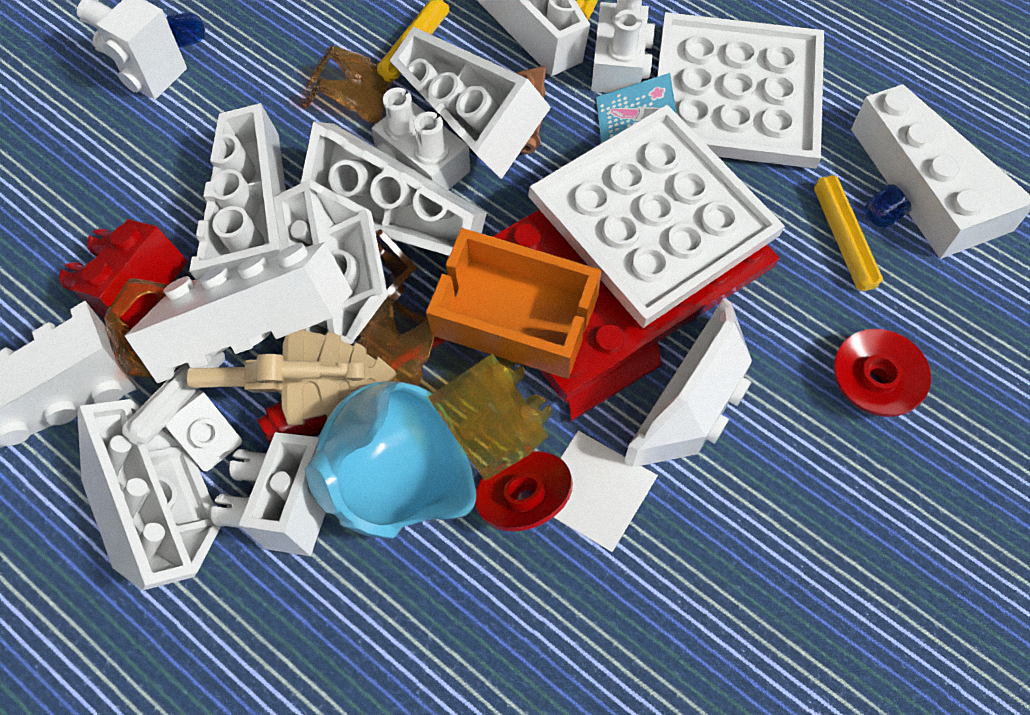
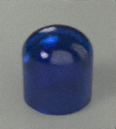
M188 12L166 17L178 48L193 45L204 39L206 33L205 25L197 14Z
M889 184L866 202L865 214L874 225L887 228L911 211L912 205L900 188L895 184Z

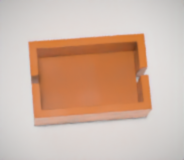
M461 227L446 263L448 275H441L426 311L432 336L569 379L582 343L583 332H586L599 295L601 270Z

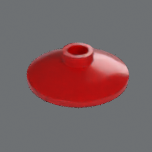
M885 329L859 331L847 338L835 355L834 376L839 389L853 405L867 413L882 417H895L907 414L923 402L930 390L931 371L926 357L912 341L896 332ZM870 374L878 375L883 380V384L875 381Z
M530 451L515 454L497 463L483 476L476 489L475 505L484 522L498 530L514 532L535 528L552 519L564 508L573 489L572 475L567 464L561 458L551 453Z

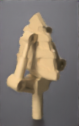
M305 328L285 336L282 355L260 354L257 355V360H245V367L189 368L187 383L190 388L245 387V390L252 393H282V409L288 425H305V420L324 415H327L328 418L335 407L351 392L368 384L391 381L397 373L379 356L377 360L369 356L367 349L358 343L352 346L341 341V336L328 332L327 335L308 332Z

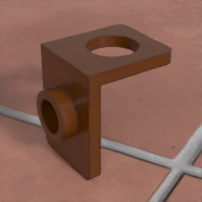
M379 229L375 233L380 258L392 271L385 278L388 296L383 303L388 306L405 291L406 287L402 283L417 267L383 230ZM381 245L384 246V247L393 255V257L390 256V255L381 247Z

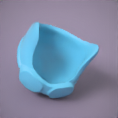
M376 382L362 386L347 395L328 417L318 439L317 451L305 468L308 487L320 507L326 513L334 514L340 520L341 526L369 537L394 539L405 526L425 520L463 517L471 512L476 501L475 483L466 448L446 407L437 396H434L428 390L404 382Z

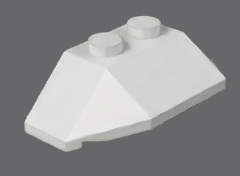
M309 179L273 197L281 249L284 250L297 243H303L305 247L326 242L353 292L334 318L306 328V331L323 335L332 332L340 335L341 341L351 345L388 296L372 212Z
M722 299L637 434L630 442L624 460L626 464L635 467L696 455L706 440L715 444L729 421V418L722 415L729 402L738 406L751 384V381L744 378L752 360L730 301Z
M131 399L79 406L77 415L81 481L112 568L142 591L195 577L221 526H217L212 522L211 508L214 505L197 463L165 426L149 443L142 444L141 446L131 444L129 438L122 432L123 426L141 408Z

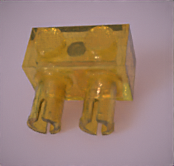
M493 353L428 397L485 481L528 456L549 437L543 428V424L551 415L550 405L541 411L538 408L547 401L545 398L539 395H531L524 400L515 385L524 377L523 365L513 371L511 367L516 362L504 358L497 360Z

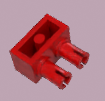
M127 219L124 224L117 227L113 232L100 228L94 230L93 233L96 236L103 237L102 239L91 235L88 237V250L96 258L85 266L77 262L67 263L64 266L75 272L71 273L61 269L59 281L63 288L75 292L83 301H86L106 322L131 330L149 313L164 293V289L172 283L188 260L157 226Z

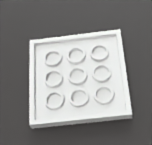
M665 12L657 77L670 73L677 115L718 157L817 168L821 159L824 30Z
M668 105L530 186L528 195L586 264L601 270L600 280L642 328L779 237L785 227Z

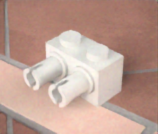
M81 0L77 7L79 20L98 29L94 34L92 42L93 46L96 47L95 50L106 54L115 61L120 71L118 73L119 79L131 91L136 93L141 91L156 100L187 69L162 9L146 0H122L113 9L100 3L98 0Z
M617 0V3H600L591 91L610 93L640 83L642 79H650L652 54H645V48L652 49L655 24L647 23L649 6H642V0Z
M397 87L388 90L383 96V104L387 116L371 128L375 148L449 190L470 172L469 146L443 126L441 116L437 118V113L425 112L413 103L411 94L409 92L405 94L406 89Z
M275 432L267 453L252 452L246 449L237 450L233 457L244 459V462L230 461L231 477L236 481L255 482L249 498L236 497L224 493L218 495L214 501L217 504L227 505V508L212 506V522L221 527L242 528L265 549L311 556L326 513L314 499L305 475V468L317 451L316 446L319 437Z

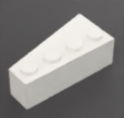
M477 0L541 66H545L546 72L551 77L583 62L590 23L575 0Z
M412 27L390 59V62L466 142L472 151L501 179L551 108L527 78L416 27Z
M902 84L865 98L851 130L940 259L1015 231L1030 212V194L906 86Z
M261 103L219 114L210 159L214 167L211 181L206 182L203 196L207 201L204 220H199L196 233L199 247L197 256L191 259L189 272L195 279L201 278L204 274L219 266H226L230 270L256 255L262 254L267 259L277 256L282 251L273 200L274 196L286 191L279 134Z
M313 122L301 183L310 179L370 210L375 231L381 229L391 239L450 256L461 227L482 234L487 212L336 124Z
M326 242L305 247L303 243H297L285 248L277 256L265 259L262 254L256 255L230 270L226 266H219L210 270L199 279L191 280L189 276L172 282L164 289L166 296L125 335V338L155 381L160 383L171 379L179 365L188 363L191 368L206 366L211 363V357L221 353L230 346L234 353L238 354L253 348L254 345L264 340L271 332L278 339L332 319L353 291Z
M86 301L70 309L72 318L55 327L54 324L48 322L32 332L34 341L17 351L7 347L0 351V448L20 444L36 432L53 425H62L72 421L77 416L79 406L118 401L124 394L137 389L120 344Z

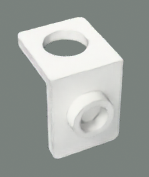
M199 389L165 425L203 471H209L242 444L240 436L206 394Z

